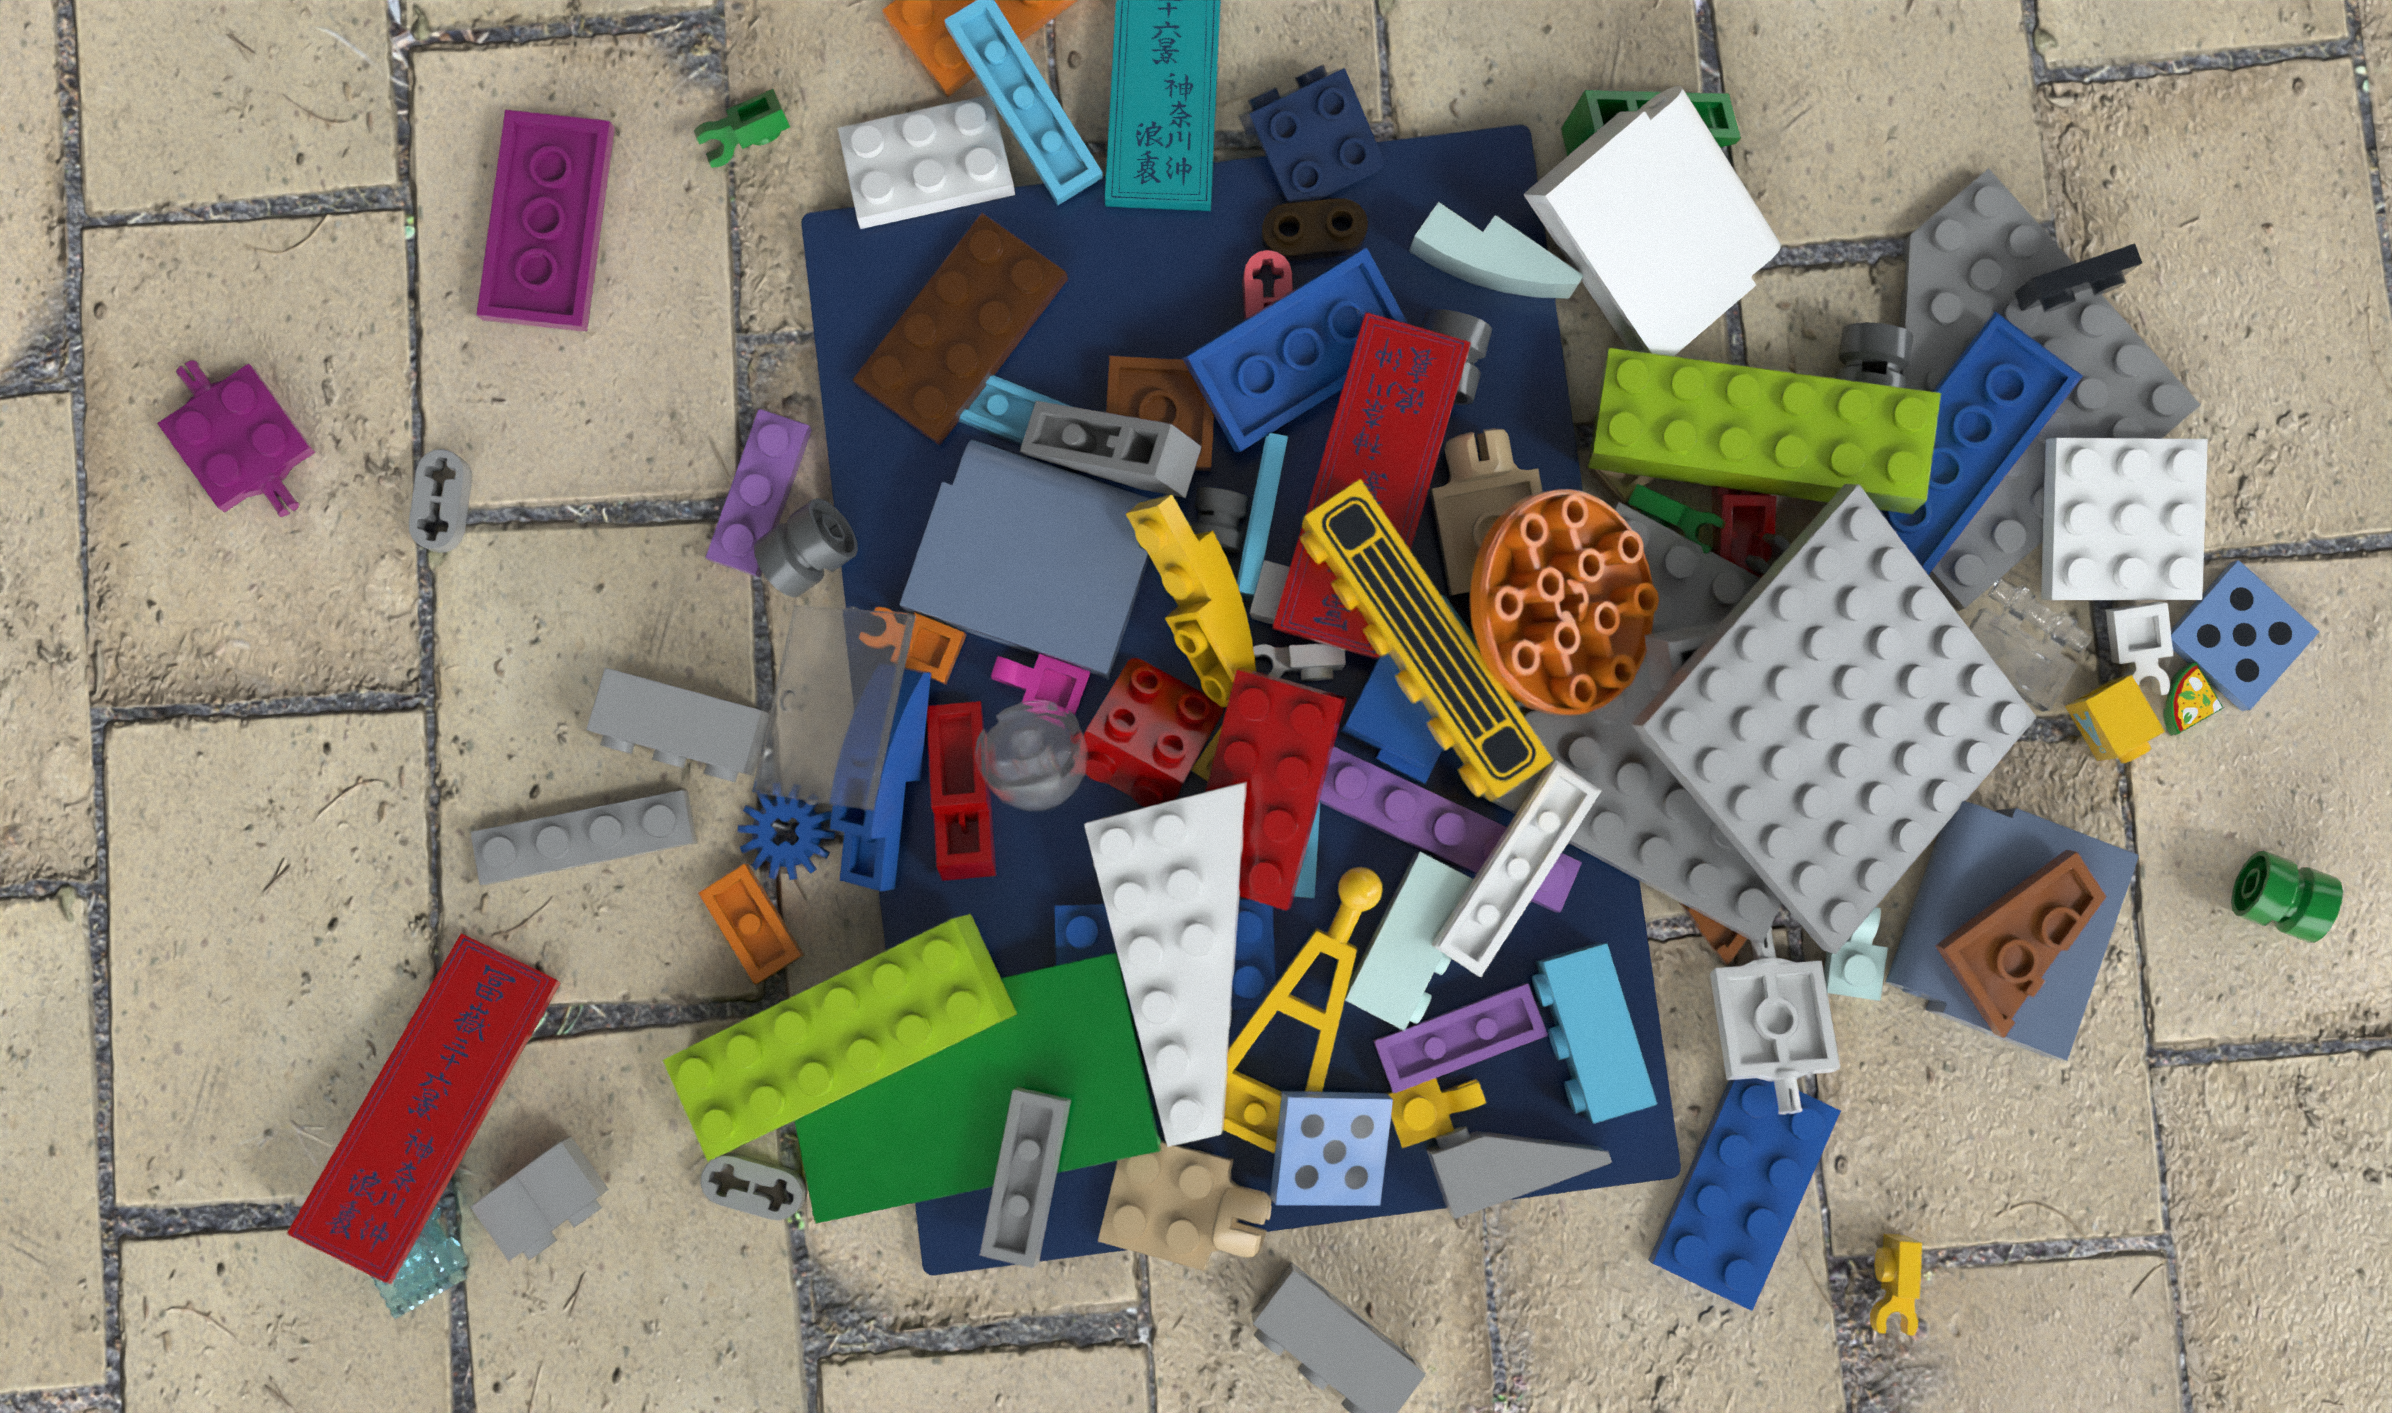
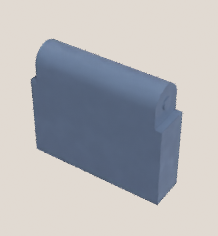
M971 439L962 456L953 485L944 482L941 484L899 605L908 613L914 614L915 612L947 626L1037 656L1040 653L1088 670L1091 674L1109 679L1150 559L1147 551L1137 541L1135 530L1128 520L1126 513L1138 503L1152 499Z
M1962 801L1958 811L1938 833L1885 982L1901 989L1905 993L1929 1000L1926 1007L1928 1012L2039 1055L2068 1061L2139 855L2018 808L2002 809L1995 812L1988 808ZM2066 849L2076 851L2107 897L2068 951H2060L2042 976L2045 983L2034 998L2028 996L2013 1016L2012 1020L2016 1023L2005 1038L1999 1037L1992 1032L1935 945Z

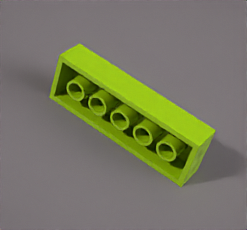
M1609 348L1603 365L1588 468L1829 502L1844 484H1859L1878 510L1913 514L1927 501L1941 393Z
M969 914L953 918L662 1061L708 1162L1016 1015L1017 1012L973 917Z

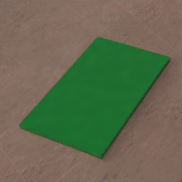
M1117 952L1001 978L1017 1012L1016 1015L795 1120L815 1224L993 1187L1012 1091L1017 1087L1071 1099L1057 1173L1161 1151V1139L1157 1133L1129 999Z

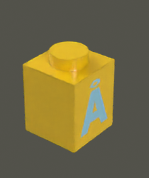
M2132 675L2109 680L2065 705L2097 761L2118 758L2121 764L2130 762L2149 752L2152 748L2148 741L2165 732Z

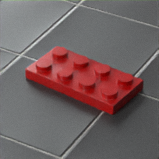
M1243 667L1236 669L1205 792L1247 782L1246 801L1244 802L1239 896L1287 911L1292 906L1346 697Z

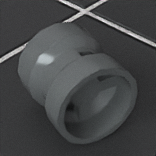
M1197 488L1194 506L1198 511L1197 521L1190 525L1194 534L1213 530L1224 552H1240L1243 534L1238 528L1240 519L1247 514L1249 497L1225 489Z

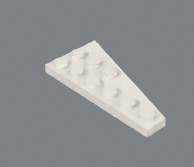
M1247 782L1084 823L1167 1147L1221 1135L1224 1129L1228 1070L1227 1054L1229 1028L1231 1025V995L1235 965L1240 892L1239 876L1243 847V817Z

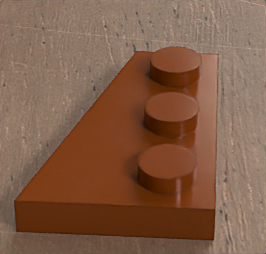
M2066 849L1940 941L1935 947L1992 1032L1999 1037L2005 1038L2016 1023L2012 1020L2013 1016L2028 996L2034 998L2045 983L2042 976L2060 951H2068L2107 896L2078 852Z

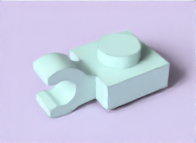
M1875 907L1836 954L1826 952L1824 978L1827 993L1881 1001L1888 947L1872 944L1878 931L1881 908Z

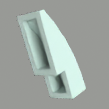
M1440 202L1437 203L1415 234L1409 250L1410 253L1441 271L1469 283L1503 293L1536 298L1569 299L1584 277L1577 270L1495 215L1484 232H1482Z

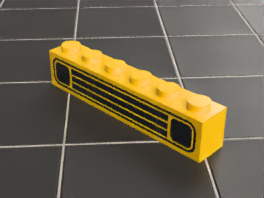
M1361 479L1304 516L1302 527L1306 533L1300 536V539L1305 549L1318 565L1326 561L1337 577L1331 583L1337 596L1349 611L1355 607L1359 609L1369 624L1363 629L1366 638L1379 656L1383 657L1389 653L1401 671L1395 675L1398 685L1413 704L1421 700L1432 716V719L1426 722L1430 732L1444 750L1452 746L1464 763V766L1459 768L1458 771L1476 797L1484 793L1489 801L1496 800L1554 761L1502 684L1496 681L1478 649Z

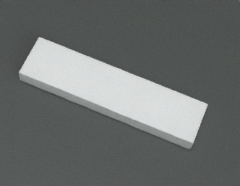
M1557 760L1548 764L1431 945L1481 977L1602 790Z

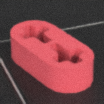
M1270 250L1261 251L1253 255L1247 262L1242 281L1244 320L1293 290L1290 264L1278 252ZM1264 265L1271 266L1272 274L1281 275L1282 278L1275 280L1272 288V297H1264L1262 280L1253 279V276L1260 274L1261 267Z

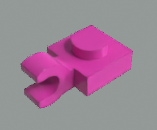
M1039 653L1034 669L997 656L990 677H992V680L1025 690L1026 692L1021 703L1022 707L1072 724L1090 671Z

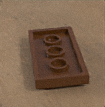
M981 213L852 379L853 382L864 392L940 446L959 422L962 412L965 409H969L986 387V382L990 376L992 377V375L996 374L1068 280L1066 271Z

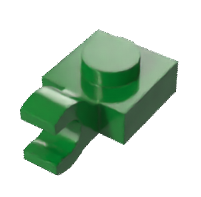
M770 89L726 109L727 117L700 124L695 128L694 133L699 144L706 143L711 139L721 141L717 149L706 153L711 168L721 167L731 160L738 143H740L742 149L753 144L757 146L768 144L778 138L781 131L790 128V125L774 89Z
M1639 484L1636 485L1628 504L1641 509L1640 513L1668 529L1671 523L1681 527L1685 533V538L1702 546L1703 553L1713 552L1714 548L1700 541L1698 536L1700 528L1705 524H1713L1724 529L1727 524L1718 515L1696 511Z

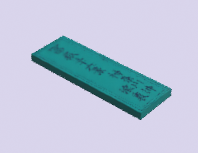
M1116 0L1105 207L1211 211L1221 0Z

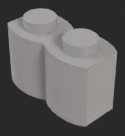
M571 1136L556 1144L517 1174L472 1205L471 1209L508 1261L522 1252L528 1260H531L557 1241L552 1231L566 1220H569L573 1228H575L599 1211L602 1207L596 1199L609 1189Z

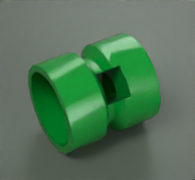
M2257 851L2245 862L2236 878L2232 890L2231 906L2236 916L2263 926L2274 920L2276 928L2281 933L2308 943H2315L2329 932L2337 919L2342 905L2343 888L2342 883L2334 876L2310 867L2298 869L2297 865L2291 860L2267 851Z

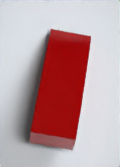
M981 701L928 706L931 807L935 821L937 869L942 881L996 876L990 782Z

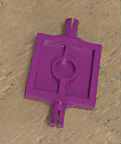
M192 360L184 363L189 371L180 366L176 370V374L182 379L193 396L184 406L157 424L217 508L225 513L246 498L264 493L279 517L291 514L284 503L291 510L296 511L299 503L294 499L282 481L293 467L316 452L256 369L248 363L224 380L211 384L197 361Z

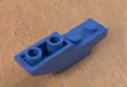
M882 665L860 707L841 763L830 829L844 832L840 881L877 891L895 889L905 784L908 781H919L921 777L931 672L895 665Z

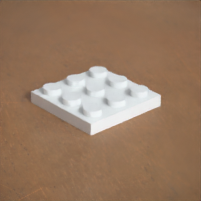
M2046 439L2041 600H2202L2208 439Z

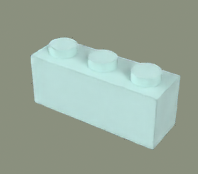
M1421 852L1414 853L1349 982L1345 1000L1404 1031L1409 1021L1417 1025L1423 1017L1432 995L1424 991L1433 973L1435 972L1442 976L1452 959L1431 944L1474 879Z

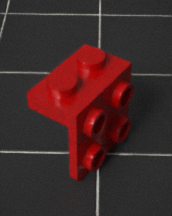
M1132 658L1123 668L1086 729L1072 765L1083 770L1091 779L1107 783L1131 796L1143 807L1176 800L1190 770L1223 713V707L1219 706L1203 692L1141 659Z

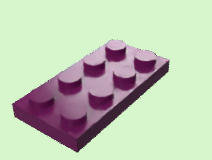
M505 109L476 313L481 320L587 332L615 127L610 121Z

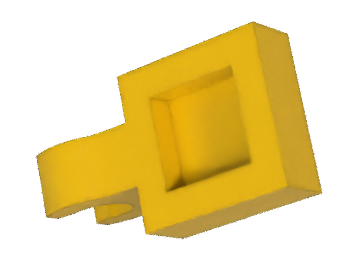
M1434 1078L1394 1094L1392 1091L1387 1092L1393 1099L1391 1117L1402 1148L1454 1131L1449 1114L1469 1110L1486 1103L1477 1079L1440 1091L1438 1082Z
M1883 1233V1248L1879 1247L1875 1254L1876 1278L1878 1281H1881V1289L1885 1290L1886 1294L1883 1299L1879 1300L1872 1307L1870 1324L1873 1330L1881 1334H1886V1320L1894 1312H1899L1901 1315L1900 1326L1903 1333L1914 1336L1918 1328V1318L1915 1313L1914 1303L1915 1299H1920L1922 1242L1906 1235Z

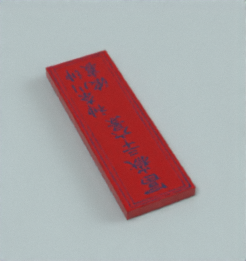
M1365 312L1306 515L1361 479L1405 545L1411 551L1471 342ZM1302 527L1272 629L1378 660L1380 656L1363 632V629L1369 624L1357 607L1349 611L1339 599L1331 584L1337 577L1326 561L1318 565L1309 555L1300 539V536L1306 533Z
M461 933L286 1234L386 1284H392L561 983Z

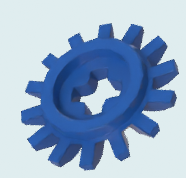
M776 784V799L771 801L764 790H761L757 793V796L763 807L758 811L746 805L743 809V812L754 818L753 825H738V833H752L753 839L740 846L741 852L746 853L756 849L759 854L751 866L757 870L765 861L771 863L769 878L776 879L779 868L786 867L789 880L798 879L796 866L799 864H803L811 874L817 869L810 860V857L815 853L827 859L830 854L829 851L820 847L819 844L821 838L835 839V831L822 830L821 822L831 819V810L820 814L815 812L814 808L823 800L818 794L807 803L801 800L805 790L804 786L797 785L792 797H786L784 784ZM792 818L796 819L799 823L795 829V833L799 837L797 843L792 845L790 842L784 841L777 845L773 841L777 834L776 829L772 826L777 819L788 822Z

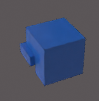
M1387 653L1383 657L1380 656L1373 665L1340 733L1377 751L1376 761L1421 784H1425L1443 748L1436 741L1426 722L1431 720L1432 716L1421 700L1413 704L1404 694L1395 679V675L1401 671L1389 653Z

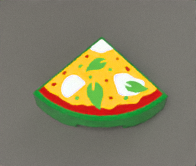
M2196 662L2186 664L2172 677L2170 681L2171 686L2167 694L2166 709H2163V718L2170 736L2182 733L2224 708Z

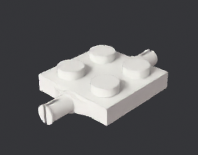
M1770 927L1763 943L1751 941L1753 961L1739 967L1715 968L1710 972L1726 1079L1759 1078L1768 1082H1774L1779 1109L1778 1114H1794L1803 1111L1797 1079L1806 1074L1835 1072L1840 1069L1822 961L1792 962L1776 958L1772 927Z

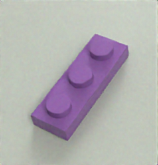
M758 409L705 558L707 560L760 578L762 571L754 555V544L780 522L812 432L809 425Z
M1523 983L1422 1021L1417 1025L1414 1024L1406 1027L1405 1031L1401 1029L1372 1041L1390 1089L1394 1094L1548 1036L1529 984Z

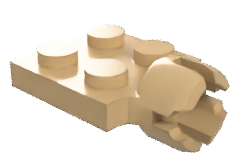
M1485 429L1483 433L1477 434L1481 462H1479L1473 432L1461 434L1450 439L1445 447L1450 474L1448 484L1430 490L1449 596L1471 592V580L1477 554L1484 538L1495 521L1516 502L1527 496L1543 492L1538 468L1521 470L1513 462L1509 436L1504 429Z
M1161 1140V1151L1118 1160L1098 1242L1202 1271L1207 1269L1213 1252L1223 1251L1245 1258L1254 1257L1258 1254L1267 1231L1240 1223L1238 1219L1256 1224H1264L1265 1219L1270 1220L1271 1199L1264 1192L1239 1186L1232 1180L1231 1168L1233 1159L1181 1145L1167 1147L1166 1141Z

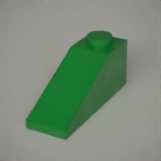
M1584 90L1560 128L1567 156L1619 112L1637 111L1661 92ZM1685 92L1719 147L1737 144L1741 136L1729 94Z

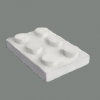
M989 95L838 128L860 229L1015 195L995 106Z

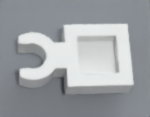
M2152 602L2107 609L2106 618L2111 662L2128 664V669L2122 677L2132 675L2139 686L2140 681L2144 677L2149 676L2152 681L2153 693L2167 695L2170 689V681L2166 672L2159 668L2158 658L2173 656L2168 603Z

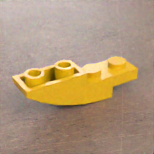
M1173 495L1140 502L1129 510L1126 516L1135 530L1137 541L1147 551L1160 573L1164 588L1178 605L1176 609L1165 617V620L1174 634L1178 648L1187 656L1201 680V687L1204 693L1219 706L1227 707L1236 669L1243 667L1256 671L1253 641L1246 610L1227 557L1213 530L1194 534Z

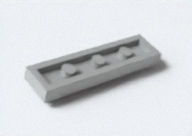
M686 790L471 832L479 885H490L697 844L689 794Z

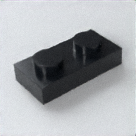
M2134 243L2036 276L2014 293L2021 311L2040 305L2044 313L2054 311L2075 302V293L2091 288L2094 296L2125 285L2127 282L2124 276L2141 265L2142 260Z

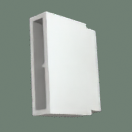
M1674 86L1659 93L1637 111L1619 112L1523 194L1572 268L1584 275L1581 281L1630 351L1674 357L1756 286L1751 276L1769 262L1781 248L1778 238L1681 86Z

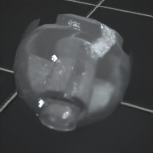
M1047 700L1019 703L1004 709L996 715L999 723L988 734H986L985 729L982 730L977 738L974 753L975 759L985 784L1003 803L1025 811L1046 810L1063 803L1072 796L1083 781L1088 762L1087 744L1076 716L1070 711L1068 714L1059 710L1056 703Z

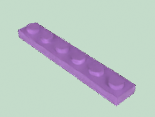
M1333 747L1319 800L1320 803L1477 875L1507 827L1341 749ZM1561 853L1531 901L1555 913L1561 912L1582 862Z

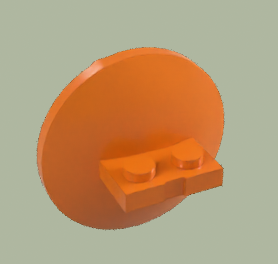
M1554 490L1527 496L1513 504L1495 521L1484 538L1477 554L1471 580L1470 606L1473 630L1481 655L1496 681L1502 684L1509 695L1524 706L1535 711L1553 715H1575L1592 712L1613 701L1634 681L1635 675L1643 663L1647 652L1645 635L1652 634L1654 612L1659 604L1658 592L1652 583L1640 535L1633 531L1623 517L1607 503L1593 495L1580 491Z

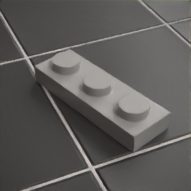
M1020 1087L1013 1089L980 1256L1034 1268L1039 1264L1071 1099Z

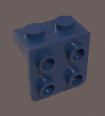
M1324 64L1295 77L1298 87L1280 95L1277 87H1274L1249 99L1248 103L1251 110L1239 115L1246 134L1257 135L1286 203L1320 200L1378 172L1383 167V156L1345 68L1327 73Z

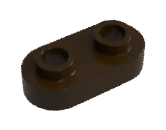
M1346 198L1286 203L1278 205L1268 212L1263 221L1261 238L1266 250L1278 252L1287 261L1346 256L1354 253L1363 244L1368 229V220L1363 208L1356 202ZM1337 217H1344L1349 220L1351 227L1346 231H1338L1333 227L1332 221ZM1285 222H1291L1297 226L1299 231L1296 235L1288 237L1279 231V226Z

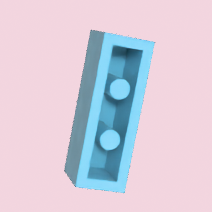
M1594 943L1535 961L1539 974L1532 975L1533 987L1541 1007L1549 1005L1555 1027L1548 1028V1034L1556 1058L1558 1060L1566 1059L1572 1080L1565 1081L1564 1085L1573 1112L1575 1114L1582 1112L1584 1119L1594 1124L1657 1105L1608 944Z

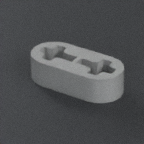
M439 449L425 454L419 461L415 474L409 516V532L417 544L436 553L449 552L456 548L463 539L466 527L472 473L468 463L451 451ZM447 462V467L454 470L456 475L454 479L445 480L442 497H440L442 486L441 483L433 479L434 471H443ZM439 506H441L440 520L448 523L447 532H438L434 541V535L426 532L425 528L427 523L436 522Z
M726 1153L711 1160L706 1164L701 1173L700 1184L703 1193L710 1201L770 1220L789 1218L802 1207L806 1199V1185L798 1172L787 1167L737 1153ZM730 1164L734 1166L733 1176L749 1181V1188L734 1186L727 1193L721 1191L722 1182L714 1178L715 1172L725 1170ZM780 1179H783L787 1182L786 1191L794 1194L793 1201L787 1200L780 1208L773 1206L774 1197L771 1194L757 1191L759 1184L773 1187L779 1183Z

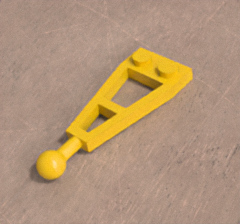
M1355 867L1343 874L1338 885V893L1342 903L1328 933L1316 928L1228 1047L1223 1130L1274 1154L1282 1092L1234 1069L1278 1010L1320 1030L1305 1092H1322L1357 952V947L1348 943V940L1362 911L1373 908L1382 896L1380 878L1374 871L1365 867ZM1320 952L1338 959L1325 1010L1290 994Z

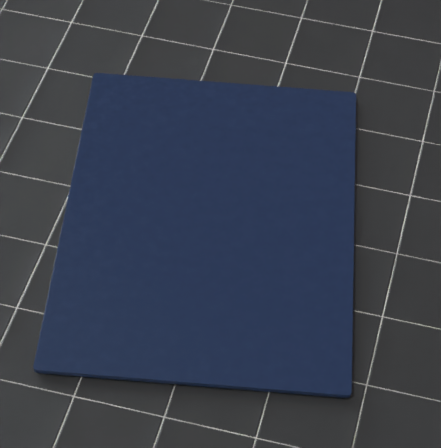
M1525 125L1503 126L1377 142L1384 159L1381 170L1320 199L1346 198L1356 202L1363 208L1368 220V229L1365 240L1358 250L1363 248L1369 250L1409 325L1421 328L1426 311L1444 309L1471 315L1483 320L1492 328L1485 358L1478 359L1474 364L1480 370L1481 375L1473 403L1468 405L1453 404L1410 551L1438 593L1447 597L1474 637L1470 592L1449 596L1430 490L1448 484L1450 474L1445 447L1450 439L1461 434L1473 432L1479 462H1481L1477 434L1483 433L1485 429L1496 428L1504 429L1508 434L1513 462L1518 469L1532 470L1538 468L1543 492L1554 490L1583 492L1555 298H1536L1503 293L1469 283L1437 269L1410 253L1409 250L1415 234L1437 203L1440 202L1482 232H1484L1496 215L1548 251L1545 226L1523 195L1538 182L1530 129ZM1266 156L1213 162L1211 211L1105 207L1106 176H1103L1096 183L1057 205L1043 183L1014 187L1015 195L864 229H860L855 207L810 212L803 216L801 226L834 507L838 509L851 526L858 544V552L855 557L841 566L858 712L882 665L898 666L894 663V660L899 650L896 647L888 650H876L865 643L862 638L865 633L876 638H882L889 632V622L873 614L875 607L890 609L899 617L903 625L909 626L914 614L906 612L899 604L941 484L944 482L953 485L962 456L971 439L1151 499L1168 496V494L1134 488L1027 456L1020 452L1021 446L961 422L956 424L939 446L860 389L852 379L980 214L983 213L1066 271L1068 276L1066 283L994 376L1072 407L1106 413L1109 356L1183 360V356L1244 320L1242 281L1245 266L1253 255L1266 250L1261 238L1264 218L1274 207L1286 204ZM1337 217L1332 221L1333 227L1338 231H1346L1351 227L1349 220L1344 217ZM1285 222L1279 226V231L1284 236L1291 237L1299 231L1297 226L1291 222ZM1352 254L1288 261L1292 271L1293 290ZM1268 265L1262 266L1260 274L1253 276V279L1262 280L1264 297H1272V288L1275 280L1282 279L1281 275L1272 274L1271 266ZM1343 389L1272 432L1288 436L1264 556L1266 561L1288 567L1291 566L1303 519L1307 512ZM1214 416L1211 471L1194 470L1186 498L1173 497L1189 525L1195 523L1198 517V511L1194 506L1197 488L1225 489L1249 497L1247 514L1240 519L1238 528L1243 534L1240 552H1224L1237 582L1266 436L1243 451L1235 452ZM1151 558L1149 559L1110 677L1106 679L1090 673L1072 724L1022 707L1021 703L1026 692L1025 690L992 680V677H990L997 656L1034 669L1038 658L1037 655L965 632L966 638L947 684L930 678L928 706L981 701L990 782L996 876L942 881L936 864L935 821L931 807L928 724L926 718L921 777L919 781H908L905 784L895 889L879 891L886 951L953 918L971 914L1000 978L1010 977L1056 966L1055 905L1105 904L1097 872L1092 865L1094 861L1084 823L1145 807L1138 804L1131 796L1111 785L1091 779L1083 770L1072 765L1085 731L1123 668L1132 658L1141 659L1204 693L1201 687V680L1187 656L1178 648L1174 634L1165 620V617L1176 609L1178 605L1164 588L1162 577ZM1242 600L1248 618L1253 647L1261 644L1276 648H1285L1290 645L1322 644L1272 629L1273 624L1252 619L1250 610L1253 602ZM1345 650V666L1342 670H1333V679L1301 681V672L1288 673L1287 671L1281 675V679L1346 697L1334 747L1505 827H1508L1516 814L1482 796L1476 797L1469 790V787L1458 771L1459 768L1464 766V763L1452 746L1447 750H1442L1426 783L1421 784L1376 761L1375 758L1378 752L1340 733L1377 659ZM1255 657L1256 671L1268 675L1273 669L1271 661L1266 657ZM1223 707V713L1196 762L1223 725L1227 707ZM1190 770L1177 799L1204 793L1208 782ZM1320 803L1315 898L1294 897L1292 906L1287 911L1273 907L1276 982L1316 928L1328 933L1342 903L1338 893L1339 881L1348 870L1355 867L1371 869L1378 875L1382 883V896L1379 902L1373 908L1362 911L1348 940V943L1357 947L1350 980L1414 853L1421 852L1472 879L1476 875ZM1570 843L1566 845L1562 853L1582 862L1561 912L1555 913L1530 901L1481 977L1451 959L1442 976L1434 972L1424 991L1432 995L1420 1022L1523 983H1528L1548 1034V1028L1555 1027L1549 1005L1541 1007L1533 987L1532 975L1539 974L1535 961L1594 943H1607L1657 1105L1594 1124L1584 1119L1582 1112L1575 1114L1570 1106L1564 1085L1565 1081L1572 1080L1566 1059L1558 1060L1556 1058L1549 1034L1530 1043L1437 1077L1436 1080L1440 1091L1477 1079L1486 1101L1485 1104L1449 1114L1454 1129L1467 1127L1469 1134L1475 1131L1593 1145L1606 1150L1610 1155L1612 1161L1610 1164L1510 1200L1672 1179L1677 1177L1681 1171L1640 881ZM1239 896V900H1245V899H1247V898H1244V897ZM1320 952L1290 994L1325 1010L1338 959ZM1345 1000L1322 1092H1390L1389 1083L1372 1040L1401 1029ZM1256 1009L1231 1010L1228 1047ZM1277 1010L1234 1070L1281 1092H1305L1320 1030ZM1132 1013L1157 1133L1162 1141H1166ZM1409 1021L1407 1027L1414 1025V1023ZM1391 1117L1380 1206L1275 1205L1271 1200L1270 1220L1265 1219L1264 1224H1256L1238 1219V1222L1270 1232L1445 1209L1447 1207L1426 1149L1438 1145L1436 1138L1434 1137L1402 1148ZM1223 1130L1221 1135L1178 1144L1233 1159L1231 1168L1232 1180L1239 1186L1264 1192L1270 1197L1274 1153ZM1118 1160L1056 1174L1039 1262L1127 1250L1098 1242ZM993 1187L915 1203L922 1267L927 1274L935 1276L1018 1265L980 1256Z

